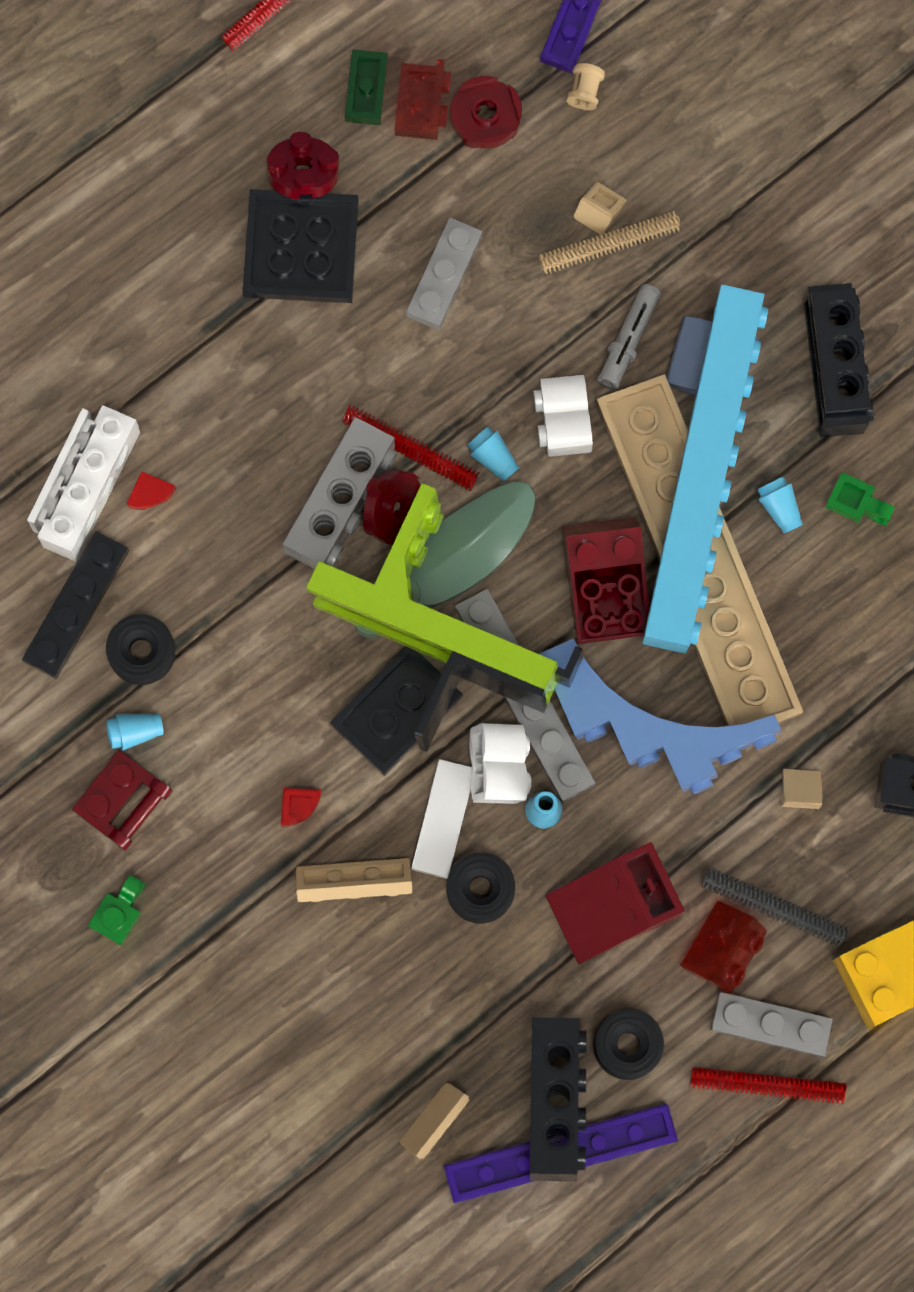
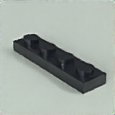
M97 531L94 532L23 656L22 661L54 679L58 678L128 555V547Z

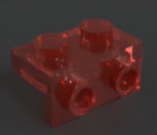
M438 59L437 66L402 63L395 136L438 140L439 127L446 128L448 106L441 105L442 93L449 94L451 72H445V59Z
M717 900L680 966L685 971L715 985L723 993L732 994L735 987H738L744 980L746 968L754 954H757L763 947L767 930L755 917Z

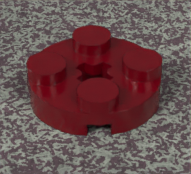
M492 76L474 77L460 86L450 105V120L455 133L463 139L466 146L484 149L495 148L507 143L518 133L522 118V103L518 93L509 84L507 86L499 82L498 78ZM482 105H487L489 110L495 109L496 113L491 116V119H484L477 115L480 113Z
M306 132L293 133L290 139L278 143L267 156L269 182L274 190L285 197L300 199V194H312V199L318 198L331 191L338 181V152L326 142L311 138ZM306 165L310 169L302 168L297 170V166Z
M390 470L380 477H373L369 480L366 487L367 497L364 505L363 529L367 535L373 536L382 543L394 544L421 486L419 480H417L420 478L417 475L402 470ZM396 502L400 503V508L393 512Z

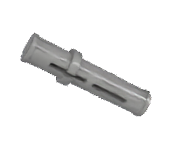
M641 284L616 341L611 342L607 349L609 353L600 375L597 377L598 383L602 386L617 390L628 364L634 362L637 356L635 349L662 295L661 291L649 284ZM640 310H642L641 316L634 328V331H632V327L638 317V314ZM626 342L627 346L620 358L619 363L617 364L616 361Z

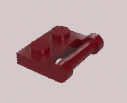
M119 750L75 804L72 811L126 851L132 844L131 837L162 798L166 800L173 791ZM143 784L147 786L150 791L119 830L111 826L112 822Z

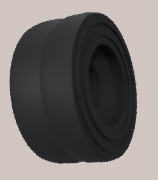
M143 614L128 616L119 621L108 635L106 641L107 659L114 672L128 683L135 685L154 683L162 679L174 663L176 652L172 635L165 624L155 617ZM138 640L149 642L152 648L150 655L142 660L135 659L130 654L132 644Z
M482 852L469 854L461 858L451 869L447 879V898L454 912L464 920L478 924L493 922L502 917L513 902L515 895L514 875L509 866L493 854ZM476 878H485L491 883L492 892L488 897L478 899L471 894L469 887Z
M621 1009L609 1014L600 1023L594 1035L593 1050L598 1064L609 1075L622 1080H634L647 1075L658 1065L664 1051V1037L658 1023L647 1013L637 1009ZM631 1033L638 1038L640 1046L636 1054L628 1056L619 1051L617 1042L621 1035Z

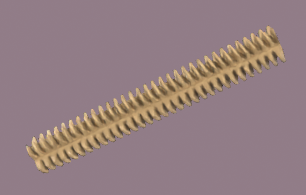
M672 211L671 213L654 217V219L650 218V220L647 219L641 223L638 222L637 224L620 228V230L616 229V231L604 233L603 236L601 234L594 238L586 239V241L582 240V242L579 241L578 243H573V245L570 244L569 246L558 248L556 251L552 250V253L548 251V253L545 252L543 255L539 254L541 270L545 271L546 275H548V269L550 273H552L551 268L556 272V267H558L560 271V265L563 269H565L564 264L569 268V262L571 266H573V261L578 265L577 260L581 264L582 258L586 262L585 257L590 261V256H592L594 260V254H596L597 258H599L598 253L603 257V251L607 255V250L612 254L611 249H613L615 253L616 247L620 251L619 246L624 250V245H626L628 249V243H630L631 247H633L632 242L637 246V240L641 244V239L646 243L645 238H647L649 242L650 236L654 240L653 235L658 239V234H660L662 238V232H664L665 236H667L666 231L671 235L670 230L672 229L675 233V228L680 232V220L675 212Z

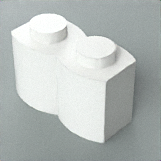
M584 375L540 379V390L533 391L535 412H542L544 425H538L539 446L547 447L548 457L591 453L593 442Z
M482 723L471 727L469 749L472 762L471 794L473 803L515 804L525 801L527 794L531 790V776L527 772L525 759L530 751V740L525 733L524 725Z

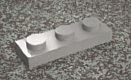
M449 218L406 311V317L440 331L481 241L483 231Z
M720 992L718 993L710 1031L818 1057H825L833 1019Z

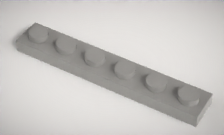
M488 589L455 605V611L462 622L519 646ZM503 696L518 725H524L525 733L530 740V747L561 803L595 786L594 779L550 701L545 712L542 713Z

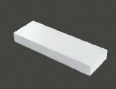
M439 759L411 870L448 879L471 790L472 767Z

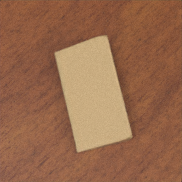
M444 1084L401 1138L400 1144L416 1158L424 1160L467 1105L469 1097L451 1084Z

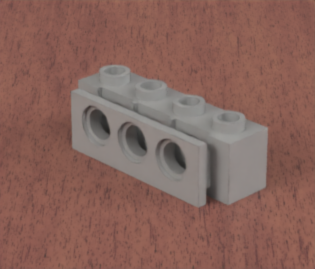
M356 417L354 418L283 543L286 555L313 569L316 568L319 561L332 567L337 564L344 550L343 543L349 534L352 535L355 532L362 518L360 513L365 505L367 497L366 487L369 480L373 477L382 476L384 471L388 472L396 459L398 452L394 450L395 437ZM357 464H365L369 467L364 472H356L352 468ZM340 495H347L352 498L346 504H339L334 501ZM324 526L331 527L334 530L328 536H321L316 533L319 528Z

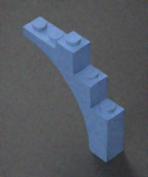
M573 638L540 653V655L556 661L558 667L565 669L575 646L578 647ZM584 656L570 688L557 683L555 688L573 733L578 740L585 738L586 742L594 741L606 735L607 731L605 728L612 726L630 766L638 764L639 768L659 761L660 757L658 754L665 751L682 791L691 790L692 794H697L713 786L711 780L717 778L718 775L712 763L718 760L721 765L733 762L742 757L741 750L752 745L755 746L756 750L775 743L777 741L775 735L781 733V728L775 714L747 724L723 727L689 726L657 718L631 705L610 689L589 666Z

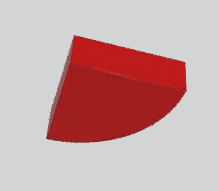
M141 472L126 505L128 508L135 510H146L147 508L155 507L168 501L175 493L176 486Z
M283 788L281 827L294 826L309 818L319 804L321 790Z

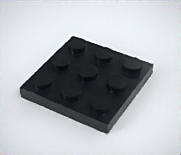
M250 189L243 297L352 303L359 195L327 193L312 199V194H300V199H291L273 190Z

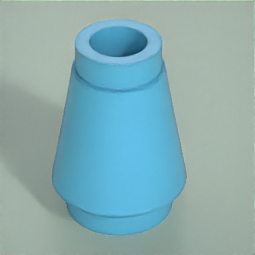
M489 426L467 445L472 451L470 456L503 482L520 468L499 432L496 431L494 433Z
M784 477L757 489L761 496L758 499L777 526L781 528L783 534L803 525L792 484H787Z
M159 713L114 714V718L106 719V729L111 749L120 748L123 751L164 734Z
M536 792L526 802V817L532 825L538 828H550L556 825L562 817V803L551 792ZM547 800V804L552 803V808L547 811L542 810L539 807V801Z

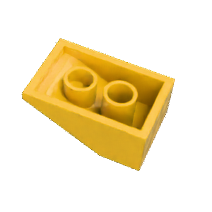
M914 921L879 936L833 960L867 1029L914 1007Z

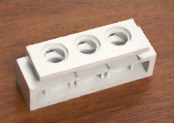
M102 405L95 421H93L90 412L82 408L27 519L32 530L38 533L37 537L43 548L72 561H78L140 434L136 419Z

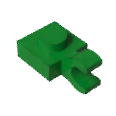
M841 472L825 508L857 523L860 522L863 514H865L872 521L882 526H887L895 507L872 497L876 487Z
M129 875L118 898L109 893L106 894L89 922L88 927L123 946L142 914L132 907L146 884Z

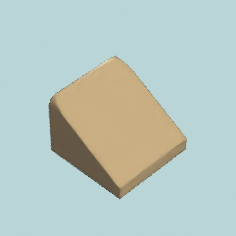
M596 182L581 199L574 218L599 235H603L625 206L627 200L601 183Z
M783 769L781 807L819 809L822 806L821 771Z

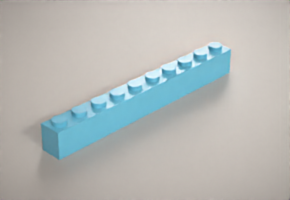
M721 284L643 636V645L683 654L687 653L690 644L697 645L701 623L695 621L698 608H705L709 587L702 585L705 572L712 573L717 553V551L710 550L712 538L720 537L724 516L718 515L720 501L727 503L732 481L725 479L728 466L735 467L739 446L733 445L735 432L742 433L747 411L740 410L742 398L750 397L754 376L748 375L750 362L757 363L761 342L755 341L757 328L764 329L769 308L762 306L765 295L763 293Z

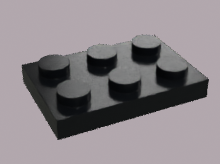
M405 646L330 722V725L385 777L417 744L415 731L442 674L418 651ZM457 688L444 716L463 697V694Z

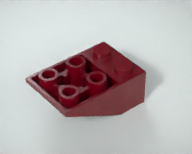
M629 517L562 526L565 564L577 644L644 636L649 604L642 531L637 519Z
M652 842L632 850L545 895L578 965L681 917L685 912Z

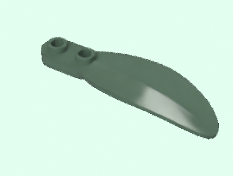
M512 482L499 486L469 502L441 522L435 535L430 533L424 545L428 547V551L420 568L414 567L410 575L413 601L426 607H433L456 598L489 576L512 552L530 523L535 507V494L532 487L524 482ZM354 625L358 633L366 638L381 637L374 632Z

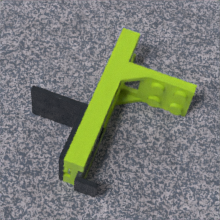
M422 483L375 584L319 561L306 589L307 592L318 596L315 597L313 602L315 608L446 663L415 731V738L419 749L427 752L461 678L544 713L557 683L570 688L582 662L583 649L575 646L566 668L563 669L558 667V663L554 660L413 601L410 575L414 567L420 568L428 551V547L424 545L430 533L434 535L437 533L443 519V514L440 513L441 503H439L436 489Z

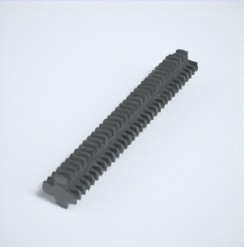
M712 867L708 869L704 876L702 888H705L707 885V890L712 887L711 892L716 889V894L720 891V896L725 893L724 898L729 894V900L734 896L733 902L738 898V904L742 900L743 906L747 902V908L750 904L751 909L756 906V912L760 908L759 913H762L764 910V915L769 912L768 917L773 914V919L778 916L777 921L782 918L781 922L783 923L786 919V925L791 921L790 927L794 923L795 929L800 925V931L803 927L804 933L809 929V935L813 931V937L816 933L817 938L822 935V941L824 937H826V942L831 939L830 944L835 941L834 946L839 942V948L847 939L849 927L844 929L845 925L840 926V923L836 924V921L831 923V919L827 920L826 917L822 919V915L818 917V914H814L813 911L809 913V910L805 911V908L800 910L801 906L796 907V904L791 906L792 902L787 904L788 900L783 901V898L778 900V896L774 898V894L770 895L769 892L765 894V890L761 892L760 888L756 891V886L752 888V885H749L747 887L748 883L743 885L744 881L739 882V879L734 881L735 877L730 879V875L726 876V873L721 875L722 872L719 871L717 873V869L712 872Z

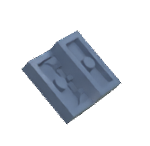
M689 316L683 317L666 375L670 387L696 397L712 321ZM751 362L749 365L748 375L752 364Z

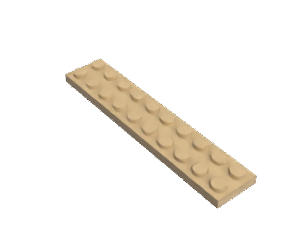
M665 374L596 399L597 408L659 561L688 434V429ZM719 507L718 515L723 516L721 509ZM724 519L720 537L712 538L710 550L717 551L712 573L705 572L702 586L709 587L705 608L697 609L695 621L701 623V629L697 645H693L726 726L747 724L774 714L778 723L802 715L804 711Z

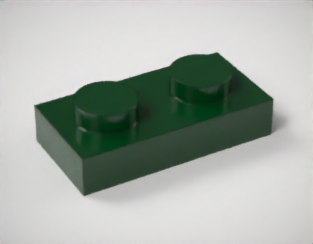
M352 49L345 122L381 125L388 53Z

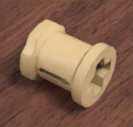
M576 64L573 68L575 79L572 92L568 93L566 102L575 108L594 110L598 104L596 95L599 82L604 80L605 72L600 67L592 64Z

